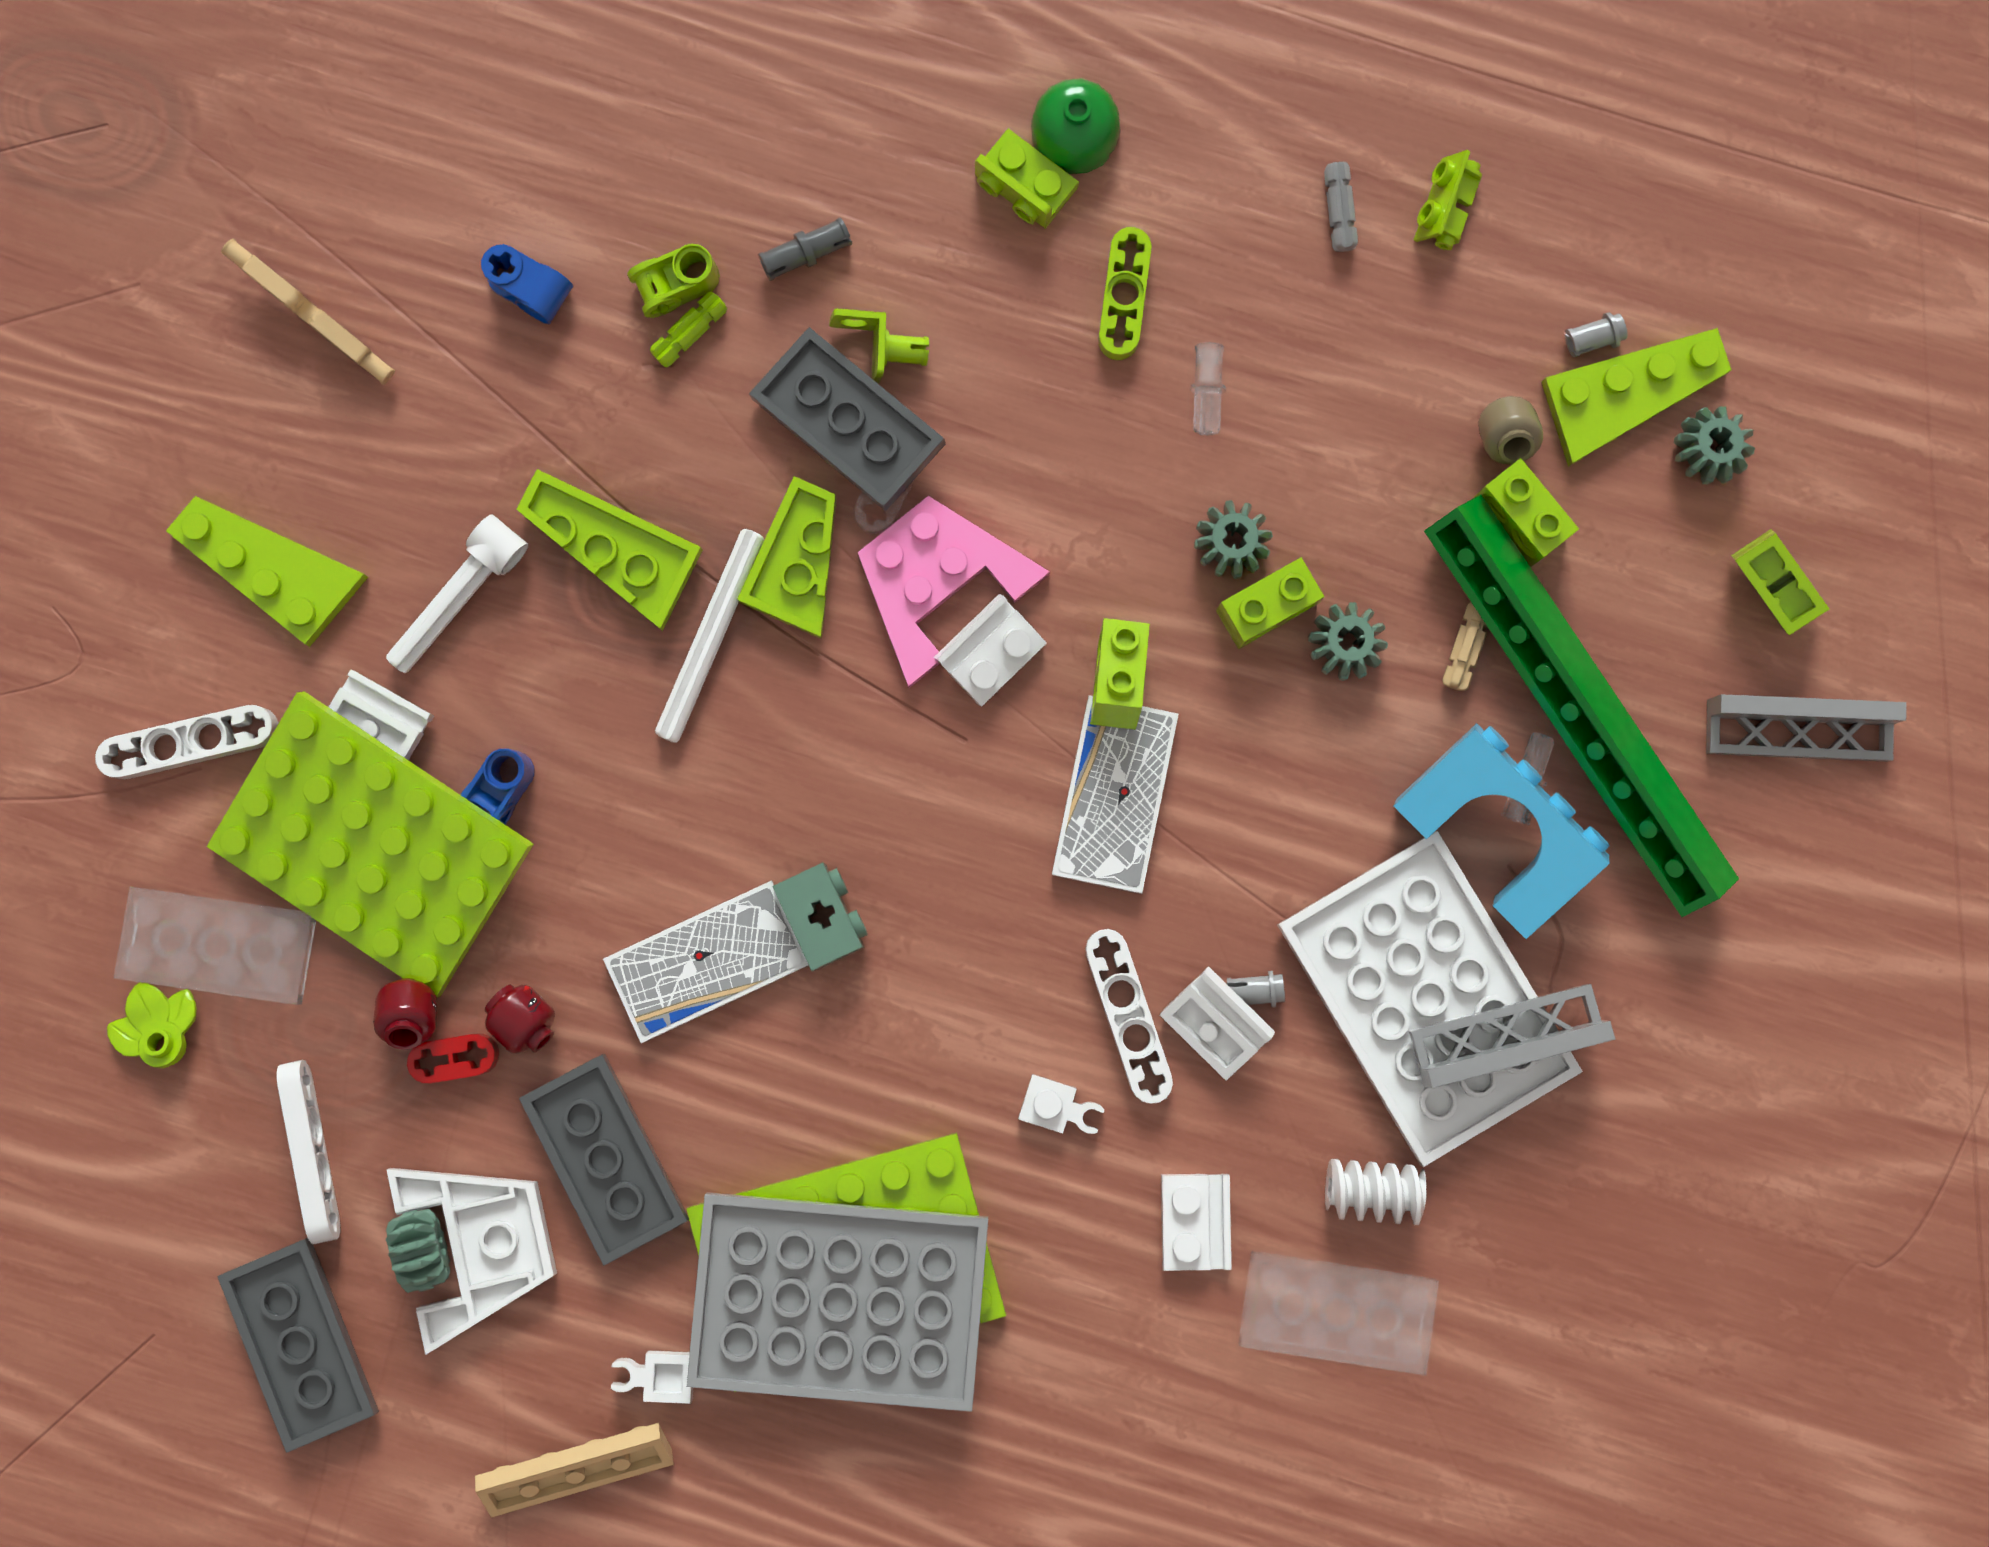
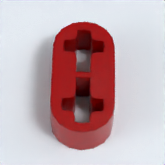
M468 1034L427 1041L410 1051L407 1057V1068L409 1074L421 1083H437L478 1076L490 1072L496 1066L499 1060V1048L492 1037L485 1034ZM474 1041L477 1042L478 1048H486L488 1052L487 1057L480 1060L479 1068H476V1064L472 1060L459 1062L458 1053L472 1050V1042ZM427 1049L431 1050L432 1056L448 1055L449 1064L434 1067V1075H430L429 1069L421 1068L419 1064L420 1059L427 1057Z

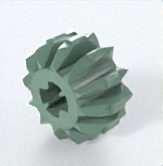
M1726 406L1718 407L1713 414L1708 408L1704 407L1696 412L1695 418L1688 417L1681 423L1684 433H1679L1674 438L1673 443L1685 449L1675 456V461H1688L1690 464L1686 469L1685 476L1692 477L1700 471L1702 484H1710L1714 481L1715 477L1720 483L1724 484L1733 478V473L1740 474L1747 469L1748 464L1744 458L1752 456L1756 448L1744 442L1753 436L1754 430L1740 429L1738 425L1743 420V414H1737L1729 420ZM1712 439L1718 443L1715 449L1716 452L1710 448L1713 443Z
M1226 501L1223 510L1224 515L1212 506L1207 511L1210 522L1199 521L1196 530L1203 534L1204 537L1195 540L1194 548L1209 550L1201 558L1200 563L1206 566L1216 560L1219 564L1214 574L1218 577L1223 575L1227 566H1231L1233 578L1240 579L1243 572L1242 564L1248 571L1255 573L1259 569L1256 558L1267 559L1270 554V550L1261 543L1271 540L1273 537L1272 531L1257 529L1265 522L1266 517L1264 514H1259L1255 518L1250 519L1248 517L1252 508L1250 503H1245L1240 513H1236L1233 501ZM1226 531H1231V536L1235 532L1242 536L1243 539L1239 544L1240 549H1236L1235 544L1231 548L1224 544L1227 536Z
M1350 602L1347 605L1345 615L1337 604L1332 605L1329 608L1330 619L1319 615L1314 621L1322 632H1311L1308 636L1309 642L1322 645V647L1317 648L1310 654L1312 660L1326 657L1328 662L1321 670L1326 675L1334 669L1335 665L1339 666L1338 678L1341 681L1348 679L1351 668L1359 679L1367 675L1365 664L1377 668L1382 662L1374 651H1384L1388 646L1386 641L1374 638V636L1385 630V625L1377 623L1371 627L1368 621L1373 617L1374 611L1369 608L1361 617H1358V607L1355 602ZM1347 633L1353 634L1356 640L1352 644L1358 645V647L1352 646L1347 651L1342 649L1339 644L1343 641V638H1338V635L1344 637Z
M416 1209L402 1213L401 1216L388 1222L386 1228L388 1256L391 1259L392 1270L396 1274L397 1282L407 1293L418 1290L422 1292L434 1288L435 1285L444 1283L450 1274V1259L444 1232L435 1214L430 1209L420 1211Z

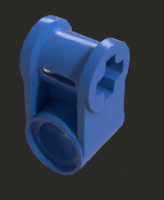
M505 244L489 248L481 260V269L486 279H488L491 289L497 295L507 299L528 315L550 325L574 286L558 271L536 262ZM512 266L514 271L511 274L503 272L498 276L497 271L499 268L507 271Z
M495 750L489 754L473 780L460 795L476 806L480 805L490 812L488 814L506 825L513 814L516 804L533 780V762L526 754L516 750ZM513 758L518 764V774L513 781L506 783L501 778L500 767L506 759Z

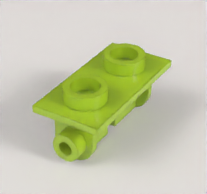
M1469 150L1444 157L1435 167L1431 178L1433 185L1428 200L1422 206L1417 217L1419 226L1414 241L1420 242L1434 237L1436 238L1435 245L1443 250H1452L1453 245L1460 242L1468 213L1455 207L1456 203L1458 202L1465 207L1471 206L1482 178V173L1479 171L1481 165L1476 161L1468 160Z

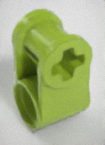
M693 243L684 245L658 258L643 261L632 267L627 273L629 281L636 283L644 302L642 312L647 318L665 315L687 302L704 296L707 292L714 291L720 278L719 269L708 250L701 245ZM702 262L706 264V270L701 276L697 278L686 277L687 269L693 263ZM653 282H654V285H655V287H656V289H657V293H655V291H654V289H653V286H652V283H653Z

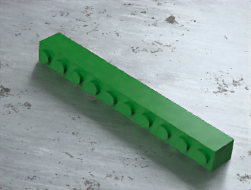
M1482 494L1458 506L1424 530L1680 916L1684 917L1720 899L1739 880V877Z

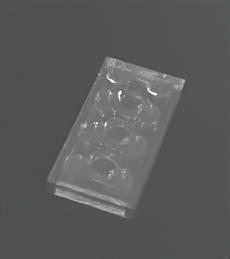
M129 887L114 978L302 1005L316 920L312 918L310 913L298 910Z
M1251 1251L1238 1344L1240 1347L1427 1375L1439 1281L1427 1277Z

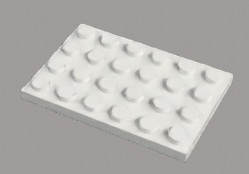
M1435 831L1427 839L1424 837L1277 924L1422 1167H1425L1583 1072L1570 1051L1435 1088L1423 1085L1409 1031L1538 997L1438 831ZM1543 1006V1007H1539L1540 1009H1542V1010H1544L1545 1012H1547L1546 1009L1544 1008V1006ZM1531 1010L1520 1013L1511 1030L1526 1039L1536 1037L1546 1019ZM1509 1016L1494 1020L1505 1025ZM1486 1022L1475 1025L1466 1042L1481 1051L1491 1049L1501 1031ZM1552 1024L1548 1033L1558 1031L1555 1024ZM1465 1027L1449 1032L1460 1037ZM1442 1034L1423 1038L1430 1065L1446 1061L1456 1045L1454 1041ZM1508 1035L1503 1045L1517 1042V1040ZM1463 1047L1458 1057L1472 1054L1473 1052Z

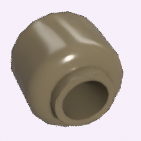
M1515 396L1499 398L1490 403L1480 415L1478 421L1479 434L1484 449L1492 460L1500 464L1512 465L1520 458L1526 461L1533 457L1540 449L1543 441V429L1537 412L1529 401Z

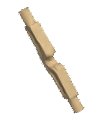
M230 239L223 246L221 253L224 256L228 257L247 275L360 367L372 374L381 384L384 385L391 379L395 373L393 368L383 362L368 347L324 311L314 306L297 289L255 255H252L238 244L235 239Z

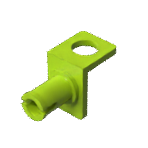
M838 308L833 310L829 320L830 327L873 331L872 379L875 382H880L884 374V366H886L887 362L927 366L929 350H926V347H929V337L890 335L889 330H886L885 312Z

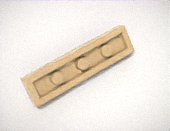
M659 1423L639 1426L625 1433L604 1439H594L580 1446L559 1452L546 1453L535 1459L511 1466H500L493 1471L476 1475L475 1492L489 1515L495 1517L673 1465L672 1448Z

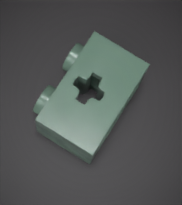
M822 862L772 886L811 971H816L865 948L861 938L868 935L858 911L855 910L849 913L841 896L849 892L837 868L829 871L827 865ZM821 903L826 908L833 907L835 910V914L829 917L831 926L827 928L822 923L812 922L811 917L817 914L815 905Z

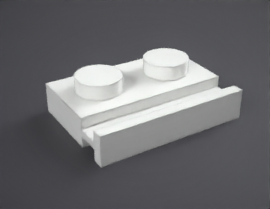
M998 594L934 658L948 671L966 693L982 707L1047 642L1011 606L1003 595Z
M350 670L348 679L344 686L339 688L329 708L409 760L424 735V729L429 721H432L434 715L356 671Z
M1209 966L1165 1007L1160 1014L1225 1080L1229 1079L1265 1043L1270 1041L1275 1034V1031Z
M1161 1174L1162 1269L1164 1271L1232 1270L1230 1175Z

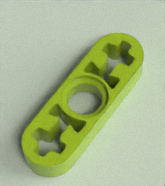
M1136 227L1121 229L1114 235L1111 242L1098 343L1102 353L1113 360H1124L1132 356L1138 347L1152 246L1149 236L1143 230ZM1127 241L1136 242V249L1143 251V253L1138 252L1135 254L1132 272L1123 271L1126 254L1125 251L1118 249L1125 248ZM1129 283L1133 285L1138 293L1137 299L1129 305L1117 303L1112 296V290L1117 284ZM1108 312H1111L1115 315L1108 316ZM1135 315V316H1136V319H1132L1131 317H1128V316ZM1117 316L1126 317L1124 335L1132 339L1125 340L1123 346L1119 348L1114 346L1112 338L1106 337V335L1114 334Z

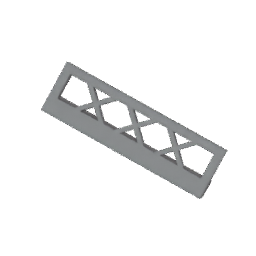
M1721 694L1707 700L1706 754L1893 761L1894 724L1906 721V702ZM1720 718L1735 719L1748 734L1736 745L1720 744ZM1749 720L1762 721L1755 727ZM1771 721H1781L1793 734L1782 747L1773 746L1760 733ZM1795 722L1807 723L1800 729ZM1817 723H1826L1839 736L1827 749L1818 748L1806 735ZM1840 724L1853 725L1845 730ZM1862 725H1879V751L1864 750L1852 735ZM1754 739L1760 746L1747 744ZM1800 741L1806 748L1792 746ZM1845 742L1851 750L1838 748Z
M1585 984L1409 1031L1423 1085L1430 1088L1616 1040L1611 1021L1601 1020L1591 984ZM1582 996L1589 1023L1571 1027L1556 1018L1566 1000ZM1554 1004L1550 1013L1539 1008ZM1531 1010L1546 1020L1536 1037L1526 1039L1511 1029L1521 1012ZM1509 1016L1505 1025L1494 1020ZM1486 1022L1501 1032L1491 1049L1481 1051L1466 1041L1476 1024ZM1552 1024L1562 1028V1030L1548 1033ZM1465 1027L1460 1037L1449 1032ZM1442 1034L1456 1043L1446 1061L1430 1065L1423 1038ZM1508 1035L1517 1040V1042L1503 1045ZM1463 1047L1473 1052L1472 1054L1458 1057Z

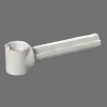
M493 514L484 518L468 537L466 550L471 554L387 654L386 659L403 673L410 671L492 572L498 576L500 574L505 575L520 561L527 551L528 543Z

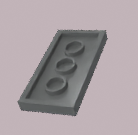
M810 327L749 393L754 402L884 511L888 510L946 445L945 439Z
M602 1054L519 1098L603 1266L689 1220L606 1054Z
M308 1238L217 1276L286 1453L372 1417L379 1412L314 1245L311 1244Z

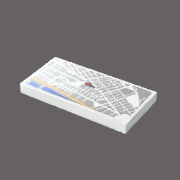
M1089 695L1052 875L1142 894L1179 714L1142 706L1136 730L1091 725L1093 696Z
M773 881L758 886L603 959L641 1043L809 966L772 887L774 886Z

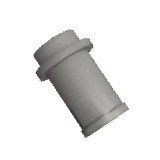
M1610 312L1603 314L1601 320L1565 330L1567 348L1572 357H1577L1580 354L1610 345L1612 348L1619 347L1620 341L1626 340L1628 335L1626 324L1621 314L1612 315Z
M1268 971V976L1227 978V985L1247 1005L1271 1003V1007H1276V1003L1285 1002L1282 974L1273 975V971Z

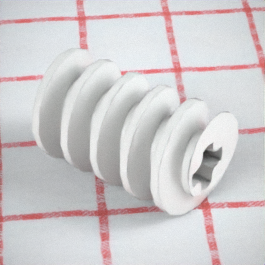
M1331 1159L1329 1161L1325 1185V1205L1327 1211L1330 1205H1335L1338 1218L1344 1220L1348 1208L1354 1207L1357 1220L1363 1221L1367 1209L1372 1208L1376 1222L1381 1223L1386 1209L1392 1211L1395 1224H1400L1405 1211H1410L1413 1224H1420L1426 1204V1174L1424 1169H1421L1418 1176L1415 1166L1406 1164L1401 1174H1399L1396 1164L1387 1163L1381 1174L1376 1162H1368L1362 1173L1358 1161L1350 1160L1345 1171H1343L1340 1160Z

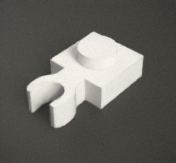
M1032 1074L1018 1119L1062 1134L1068 1120L1076 1123L1082 1131L1095 1134L1098 1132V1129L1085 1125L1083 1115L1090 1109H1095L1104 1113V1109L1095 1102H1085L1082 1104L1073 1102L1077 1088Z
M648 1351L646 1353L645 1365L638 1364L630 1358H619L612 1363V1367L626 1368L630 1373V1380L625 1383L613 1382L611 1389L616 1392H627L634 1387H644L643 1402L690 1404L693 1400V1388L686 1387L690 1352Z

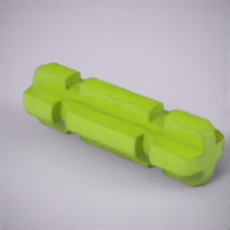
M712 291L707 292L697 302L699 304L697 309L692 307L667 331L668 336L665 339L661 336L651 346L650 352L661 365L664 367L672 365L680 357L678 352L681 349L685 352L710 328V321L716 322L726 313L727 307L718 295Z

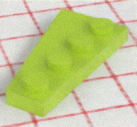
M1715 328L1545 377L1541 383L1568 467L1636 426L1650 420L1672 405L1679 403L1722 378L1731 371V367L1719 330Z
M538 469L534 473L516 509L662 631L703 551L700 546Z
M197 496L190 501L166 530V532L309 647L368 578L367 575Z

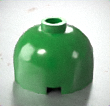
M1083 78L1065 79L1050 86L1039 98L1032 116V143L1036 150L1068 174L1088 173L1103 166L1109 159L1110 154L1115 150L1120 137L1119 111L1111 94L1098 83Z

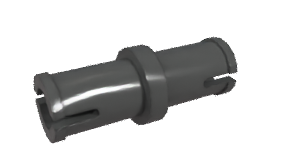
M838 218L836 221L807 234L803 231L794 234L793 240L764 253L761 252L758 256L765 274L772 281L776 277L805 264L808 268L816 265V259L845 246L852 245V240L849 238L850 234L844 221Z

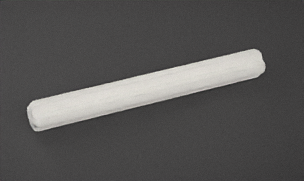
M743 529L740 531L657 724L655 733L665 740L676 743L680 740L739 603L737 598L764 542L763 536L752 530Z

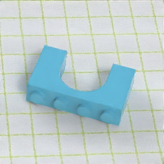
M1476 723L1396 799L1394 807L1426 839L1464 804L1481 796H1506L1528 808L1539 824L1542 836L1541 846L1533 861L1497 893L1493 901V907L1527 939L1610 864L1609 854L1605 851L1610 845L1593 827L1589 826L1584 830L1572 818L1576 811L1560 794L1556 792L1551 797L1538 785L1543 779L1527 761L1522 759L1517 764L1505 752L1509 744L1495 729L1489 726L1484 731Z

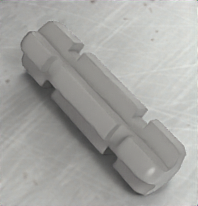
M1333 162L1328 164L1324 171L1325 186L1329 187L1326 195L1330 227L1334 228L1331 234L1332 248L1336 252L1351 251L1358 244L1357 228L1353 227L1356 221L1352 186L1348 185L1351 180L1350 166L1347 162Z

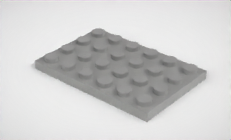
M707 1192L704 1196L686 1387L972 1412L988 1217Z

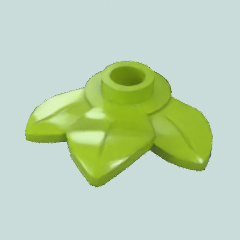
M139 982L127 997L125 1006L127 1017L109 1023L107 1035L111 1044L122 1055L141 1057L149 1066L166 1068L179 1062L186 1052L187 1043L184 1034L196 1018L197 1007L195 999L189 989L181 990L168 999L157 987ZM164 1037L163 1047L156 1051L159 1040Z

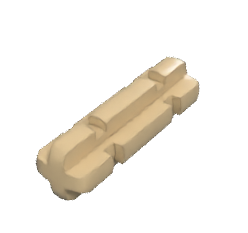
M1471 602L1467 605L1463 620L1467 621L1466 625H1460L1449 658L1453 662L1452 666L1447 665L1442 679L1445 686L1459 691H1466L1469 688L1473 673L1469 672L1470 668H1476L1487 635L1483 631L1487 625Z

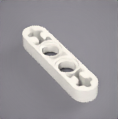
M245 705L108 738L98 746L95 761L98 769L104 775L117 779H131L265 747L279 723L276 716L270 710L257 705ZM253 715L256 719L265 721V727L258 729V737L248 732L234 734L228 723V720L231 719L232 726L238 728L252 724L251 716ZM209 724H215L221 731L220 743L211 750H205L199 742L200 731ZM163 735H171L176 742V751L167 760H160L154 752L155 742ZM118 747L122 751L131 753L141 751L144 758L134 757L124 760L122 763L123 769L118 765L111 764V758L118 755Z
M1110 929L1099 930L1087 940L1085 947L1086 958L1129 1085L1134 1095L1141 1101L1150 1104L1159 1103L1166 1099L1172 1090V1075L1134 963L1122 935ZM1106 936L1109 943L1117 942L1119 945V951L1113 953L1116 967L1126 963L1128 973L1113 974L1102 981L1099 971H1107L1109 969L1103 957L1096 958L1094 956L1093 949L1100 946L1098 939ZM1124 980L1132 985L1135 995L1130 1005L1119 1008L1110 1002L1108 990L1112 983ZM1139 1024L1147 1029L1150 1039L1148 1045L1143 1050L1134 1052L1126 1048L1123 1043V1034L1129 1026ZM1156 1051L1158 1060L1148 1062L1153 1074H1162L1164 1082L1158 1085L1159 1093L1151 1095L1148 1089L1140 1090L1138 1082L1145 1079L1142 1066L1139 1064L1132 1069L1129 1060L1145 1058Z
M305 1060L281 1064L277 1068V1086L306 1235L311 1244L337 1240L340 1236V1218L312 1073Z

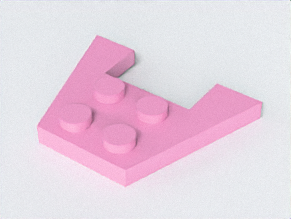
M927 496L858 552L909 688L940 664L934 658L939 651L917 624L973 578L987 569L1015 603L1050 575V571L930 496Z

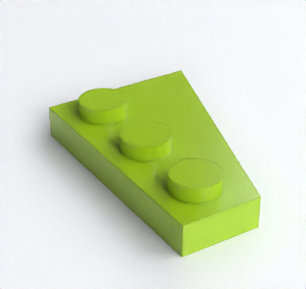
M793 477L737 598L739 603L822 639L836 494L798 477Z

